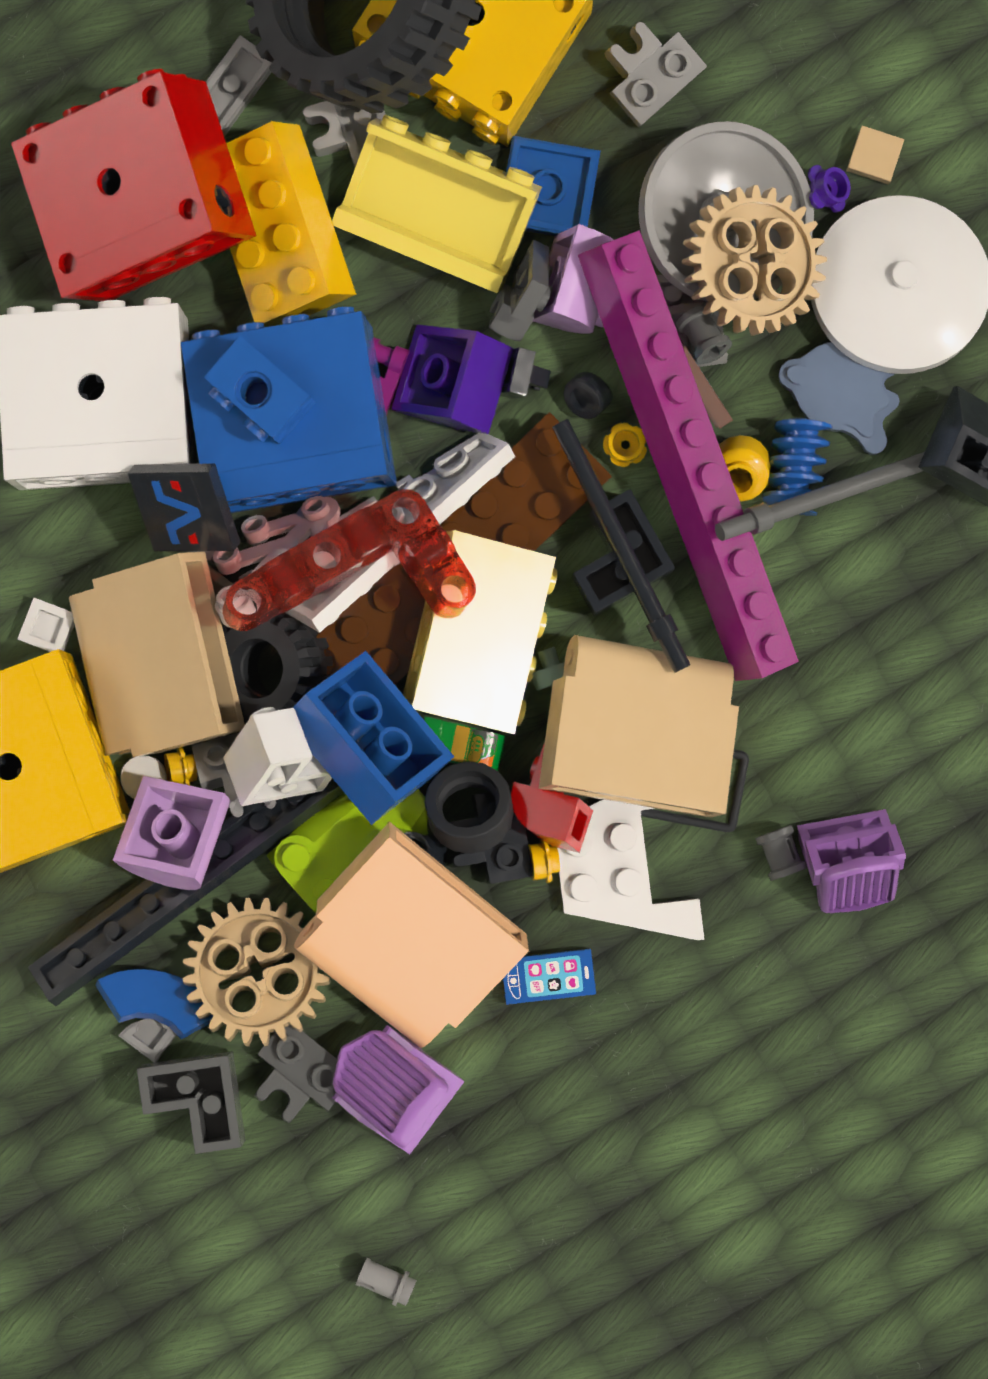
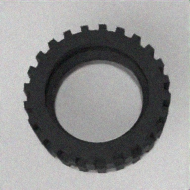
M246 0V5L253 7L255 14L254 17L248 19L250 33L262 39L256 45V49L262 59L272 62L269 70L276 77L288 81V85L345 109L359 112L362 109L369 113H382L384 111V104L398 109L408 104L407 94L412 92L423 96L431 90L432 86L429 80L436 73L445 76L453 67L449 58L455 49L459 48L464 51L470 40L469 37L464 35L470 19L478 21L482 8L475 4V0H397L385 22L368 40L349 52L335 56L325 31L324 0Z

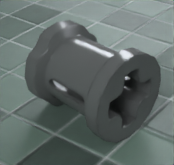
M706 304L689 309L676 322L677 330L681 334H686L694 347V359L698 364L711 363L719 359L732 346L729 336L722 335L712 318L714 312L707 315L702 313Z
M792 825L755 838L757 845L762 846L771 872L768 874L770 881L807 868L806 861L800 859L791 834L794 832Z

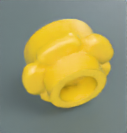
M628 423L614 425L611 428V433L606 435L603 441L604 452L610 455L613 464L620 467H627L630 463H639L647 452L645 447L646 440L642 429L638 426L633 427ZM623 441L629 442L630 447L628 449L622 448L621 443Z
M182 747L177 748V752L164 754L167 781L189 786L190 782L197 781V768L193 754L185 755Z
M540 840V843L529 844L533 867L532 880L545 879L546 883H550L552 881V873L560 872V859L557 847L549 846L548 843Z

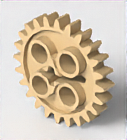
M758 185L747 188L745 194L740 187L729 191V198L724 194L713 198L714 207L707 205L699 210L704 221L696 220L689 225L691 230L698 236L691 237L683 242V245L694 251L692 256L682 259V264L694 267V273L684 279L685 283H698L699 289L691 298L693 300L706 298L708 302L702 312L704 315L715 311L720 312L717 319L718 326L726 325L733 319L734 333L743 332L749 326L751 336L763 333L764 327L768 333H773L780 330L781 323L785 327L796 323L795 314L802 315L810 311L805 300H813L820 296L818 291L811 285L822 282L826 278L822 273L815 270L816 265L827 262V257L815 254V248L821 246L824 243V239H812L810 232L818 225L817 222L813 221L804 224L801 219L807 208L803 206L792 211L790 209L792 196L787 195L776 201V188L773 187L765 190L762 195ZM752 220L756 223V229L751 223ZM728 227L735 230L738 235L739 243L737 248L730 245L727 240L726 232ZM771 228L775 229L780 235L781 245L779 248L775 247L770 241L769 231ZM750 254L753 259L759 260V266L758 263L751 262ZM730 273L736 275L740 281V291L738 294L733 292L728 285V275ZM773 273L779 276L783 286L780 294L774 291L771 286L770 280ZM754 292L758 297V301L754 300L753 298Z
M246 898L244 911L238 912L230 902L227 904L228 917L223 919L216 912H212L211 916L215 926L212 929L203 925L197 927L204 937L202 942H188L189 947L197 953V956L183 959V964L194 970V974L187 975L182 979L185 985L197 987V989L191 992L187 999L190 1003H204L197 1010V1017L203 1019L213 1015L208 1028L214 1033L225 1025V1039L229 1042L232 1041L238 1032H241L245 1046L250 1045L254 1034H259L263 1045L268 1046L270 1033L275 1031L284 1042L287 1040L285 1027L291 1025L297 1031H303L299 1017L303 1014L315 1019L316 1014L310 1006L311 1002L325 1003L326 1001L325 996L317 990V986L330 985V978L320 974L319 970L321 969L294 948V943L303 930L301 925L305 916L299 911L291 918H288L289 907L285 902L279 906L276 912L272 911L269 898L263 900L260 909H255L250 898ZM268 932H275L282 937L279 948L270 953L259 950L258 941L261 936ZM227 949L237 951L239 953V962L234 968L221 970L216 967V959L219 953ZM293 954L295 956L292 962L278 964L263 971L264 979L256 982L252 976H247L235 982L229 988L224 990L219 988V984L223 981L249 975L251 973L250 965L258 962L262 968H266L280 961L286 955ZM286 973L294 974L299 979L298 987L294 992L283 995L275 991V981L279 976ZM241 991H251L256 994L255 1005L247 1012H237L232 1006L233 998Z

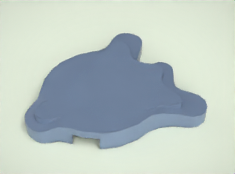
M832 342L816 347L801 358L788 360L781 366L778 373L779 383L791 393L806 419L831 424L833 428L827 429V431L842 432L850 435L857 440L864 452L869 455H877L886 447L887 438L883 429V420L897 408L900 401L896 393L885 388L884 383L886 379L894 376L895 373H886L865 367L843 354Z

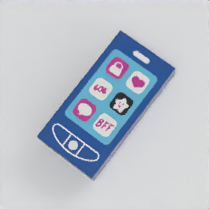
M591 948L524 956L503 978L506 1005L595 995L596 988Z

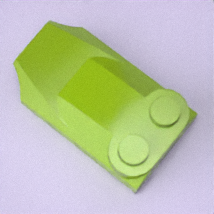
M417 789L371 825L349 797L343 793L301 824L266 856L306 904L316 913L319 897L388 822H391L403 833L418 832L428 834V816L424 803L425 796Z

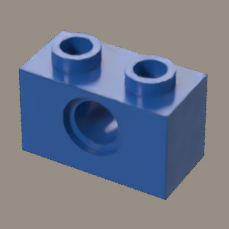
M241 335L204 376L214 386L208 394L228 412L234 406H237L245 413L248 418L244 421L243 425L262 442L271 436L281 444L316 404L310 395ZM255 383L267 384L268 394L266 399L256 405L248 404L246 398L248 389Z

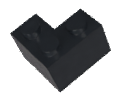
M631 489L609 500L650 584L671 574L675 567ZM591 510L589 518L609 553L574 572L572 579L592 615L596 616L635 593L594 511Z

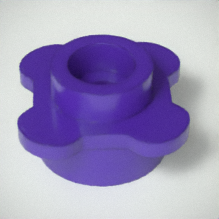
M819 165L810 167L808 177L811 180L809 185L811 190L809 201L811 205L816 209L829 207L833 212L842 211L845 207V200L849 197L851 190L850 181L846 173L838 167H831L823 170Z

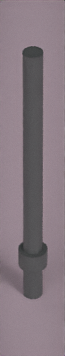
M925 452L769 506L766 503H760L746 508L743 515L717 523L715 525L716 535L721 541L747 532L755 535L772 529L776 522L924 471L918 468Z

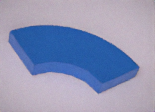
M146 969L120 971L98 979L95 985L118 1023L133 1018L153 1019L170 1027L180 1039H183L209 1025L213 1018V1015L199 1019L196 1012L204 1003H190L187 996L195 991L197 987L187 986L183 983L182 978L166 972Z

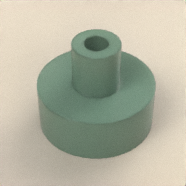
M555 647L537 652L543 669L533 673L532 680L536 691L551 687L554 680L563 677L564 662L560 663Z

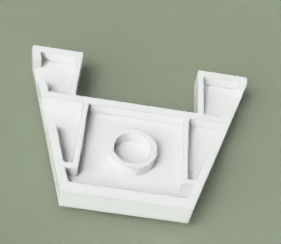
M601 800L590 805L589 807L593 810V814L580 853L557 848L560 859L559 877L564 913L694 940H704L700 900L698 898L652 904L641 811L655 808L609 800Z

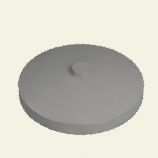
M726 121L704 124L672 140L660 151L650 165L644 178L639 198V224L642 238L657 269L671 284L685 294L692 297L699 289L698 283H685L684 281L687 276L694 273V267L682 264V259L692 256L694 251L683 245V242L686 239L698 236L691 230L689 225L696 220L704 221L699 210L707 205L714 207L713 198L721 194L729 198V191L740 187L745 194L747 188L758 185L761 195L765 190L773 187L776 188V201L791 195L792 203L790 209L794 211L805 206L807 209L801 220L804 224L814 221V208L809 201L811 190L802 168L790 151L770 134L756 127L738 122ZM752 220L751 223L756 229V223ZM728 227L726 232L727 240L730 245L737 248L739 243L738 235L735 230ZM771 228L769 231L770 241L775 247L779 248L781 245L780 235L775 229ZM750 254L751 262H756L759 266V260L753 259ZM730 273L728 275V285L733 292L738 294L740 291V281L736 275ZM773 273L770 281L775 291L782 286V281L779 276ZM755 292L753 293L754 300L758 299ZM705 297L698 299L704 302H708Z

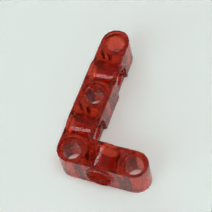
M402 489L369 507L349 515L235 582L226 594L222 606V614L225 622L233 629L238 631L254 629L273 617L295 608L391 552H394L431 610L442 618L453 619L465 612L476 594V583L457 553L451 538L441 527L426 501L419 493L409 489ZM397 507L408 509L413 515L414 522L403 524L397 521L393 516L392 509ZM320 551L328 552L335 558L336 566L324 569L315 563L313 555ZM446 584L456 586L461 591L462 601L451 602L447 600L442 594L441 586ZM240 596L249 597L256 603L257 611L249 615L242 614L235 609L233 600Z

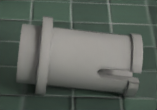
M367 1258L355 1285L362 1286L393 1300L392 1305L394 1306L397 1303L406 1306L417 1280L410 1278V1272L408 1271L403 1275Z

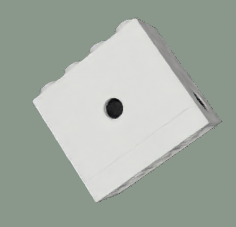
M152 297L144 299V305L126 307L125 301L107 300L98 302L97 309L80 310L79 304L61 303L53 305L52 312L37 313L34 312V307L16 306L7 308V315H0V420L3 471L6 482L18 490L131 483L127 473L134 465L197 464L195 432L181 342L189 341L188 319L178 303H171V299L167 297ZM102 387L104 389L102 395L98 399L92 400L91 395L93 391Z

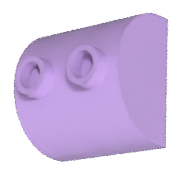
M580 224L554 237L549 254V265L553 267L548 285L552 286V293L541 312L535 309L533 322L581 334L592 333L595 325L603 327L578 254L614 239Z
M143 776L113 861L137 876L162 885L185 890L200 889L230 804L229 797L225 793Z

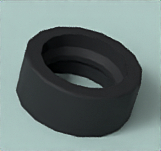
M466 761L450 765L439 772L427 788L424 803L431 832L440 844L455 852L472 854L488 850L502 841L511 828L514 810L508 783L497 770L484 763ZM470 787L480 788L494 796L496 802L495 813L481 825L470 828L457 827L447 822L444 818L443 804L450 795L458 790Z

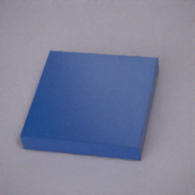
M518 136L512 137L506 172H508L509 167L523 170L535 177L533 180L534 184L542 186L525 231L556 236L578 224L588 227L601 151Z

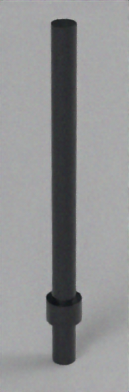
M569 419L559 422L552 428L650 623L646 627L653 641H659L674 673L690 666L691 664L675 634L678 628L671 614H665Z

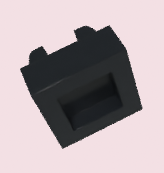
M521 347L513 349L500 396L514 399L526 396L528 389L540 391V388H548L551 371L533 365L536 355L535 351Z

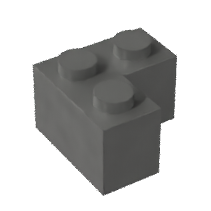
M233 1051L148 1063L137 1068L143 1115L189 1108L195 1154L240 1148L245 1143L246 1139Z

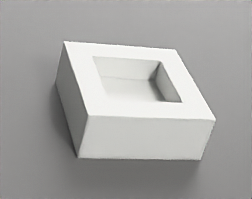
M33 598L18 640L49 652L57 649L64 651L75 625L72 612Z

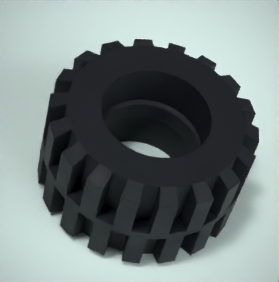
M256 611L253 618L244 625L222 627L244 724L248 722L249 717L254 712L263 708L274 707L276 711L293 708L307 692L330 677V675H326L327 666H333L332 656H325L324 650L329 647L326 638H317L318 631L283 611ZM269 643L277 649L283 664L281 681L272 693L261 683L257 669L259 656Z

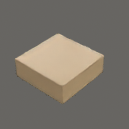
M861 126L846 171L889 185L904 139Z

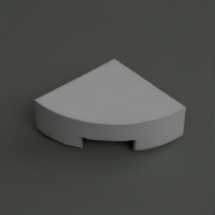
M153 1019L136 1021L119 1034L120 1038L154 1063L158 1061L176 1036L170 1027Z

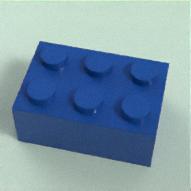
M367 651L307 692L293 707L311 753L371 825L428 782L454 758V755Z

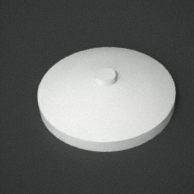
M901 195L880 197L866 201L841 216L824 236V243L818 247L816 255L827 257V262L816 265L815 268L816 271L826 277L825 280L811 285L820 294L819 298L811 300L815 316L822 330L835 347L847 357L865 367L895 374L916 373L935 368L963 350L985 318L988 309V260L984 249L973 231L963 220L935 202Z

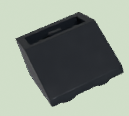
M955 386L950 393L918 468L987 507L988 403L959 386Z

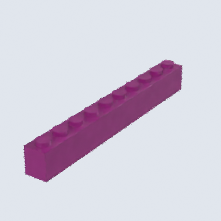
M640 230L578 254L584 276L728 663L733 666L735 681L764 678L799 662L752 533L747 532L724 541L719 540L716 535L715 525L717 523L743 515L744 512Z

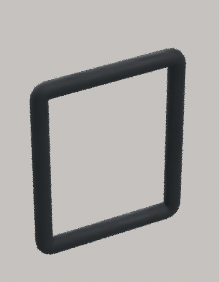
M736 749L733 752V758L740 759L728 823L654 809L642 810L641 816L722 832L734 831L738 823L749 763L748 754Z

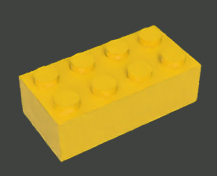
M271 121L226 143L257 235L230 248L254 322H262L265 327L282 325V319L285 317L299 314L310 316L356 295L300 125Z

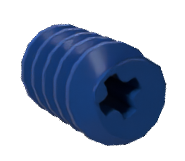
M790 418L775 423L774 429L776 432L785 437L776 438L771 443V447L782 455L769 458L770 467L779 472L769 474L767 485L776 490L764 492L762 494L763 502L772 505L812 491L809 489V484L823 482L824 477L813 472L812 467L823 465L827 462V459L816 454L815 450L830 445V442L818 436V433L821 430L832 429L833 426L831 424L806 418ZM810 510L799 515L816 516L817 512Z

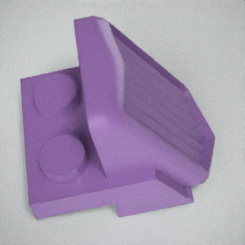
M886 809L797 826L800 846L813 886L816 885L818 903L822 912L861 911L895 899L899 871L904 868L906 853L896 825H891Z
M386 1025L383 1031H370L340 1048L333 1078V1086L336 1093L332 1098L359 1122L410 1154L464 1081L456 1073L426 1054L408 1038L389 1025Z

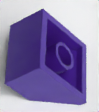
M417 324L392 410L458 430L489 434L514 348L478 331Z

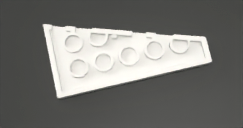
M476 434L436 458L434 469L415 479L408 475L397 482L396 486L399 490L377 502L373 496L341 515L338 527L330 533L337 551V557L330 564L325 566L313 565L306 551V546L302 547V566L309 581V587L305 592L292 597L286 596L283 593L278 582V575L283 570L282 565L254 595L320 633L325 627L334 623L339 615L355 600L366 594L373 584L393 566L399 564L405 558V555L425 537L434 533L437 527L455 510L465 505L470 497L485 483L496 477L502 468L515 457L508 443L489 434ZM251 569L239 577L240 581L242 582L253 570Z

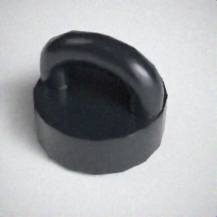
M589 372L577 374L565 385L563 392L568 408L575 415L584 419L597 417L613 400V393L610 387L599 376Z

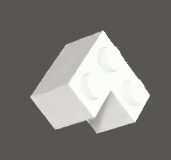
M267 707L254 712L223 757L241 806L320 792L325 789L332 779L311 753L294 708L276 711L274 707Z

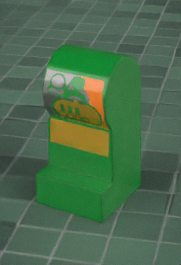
M425 716L424 721L454 755V758L448 763L457 764L466 761L484 763L499 771L506 736Z

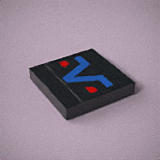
M215 463L134 465L127 473L154 552L234 551L240 544Z

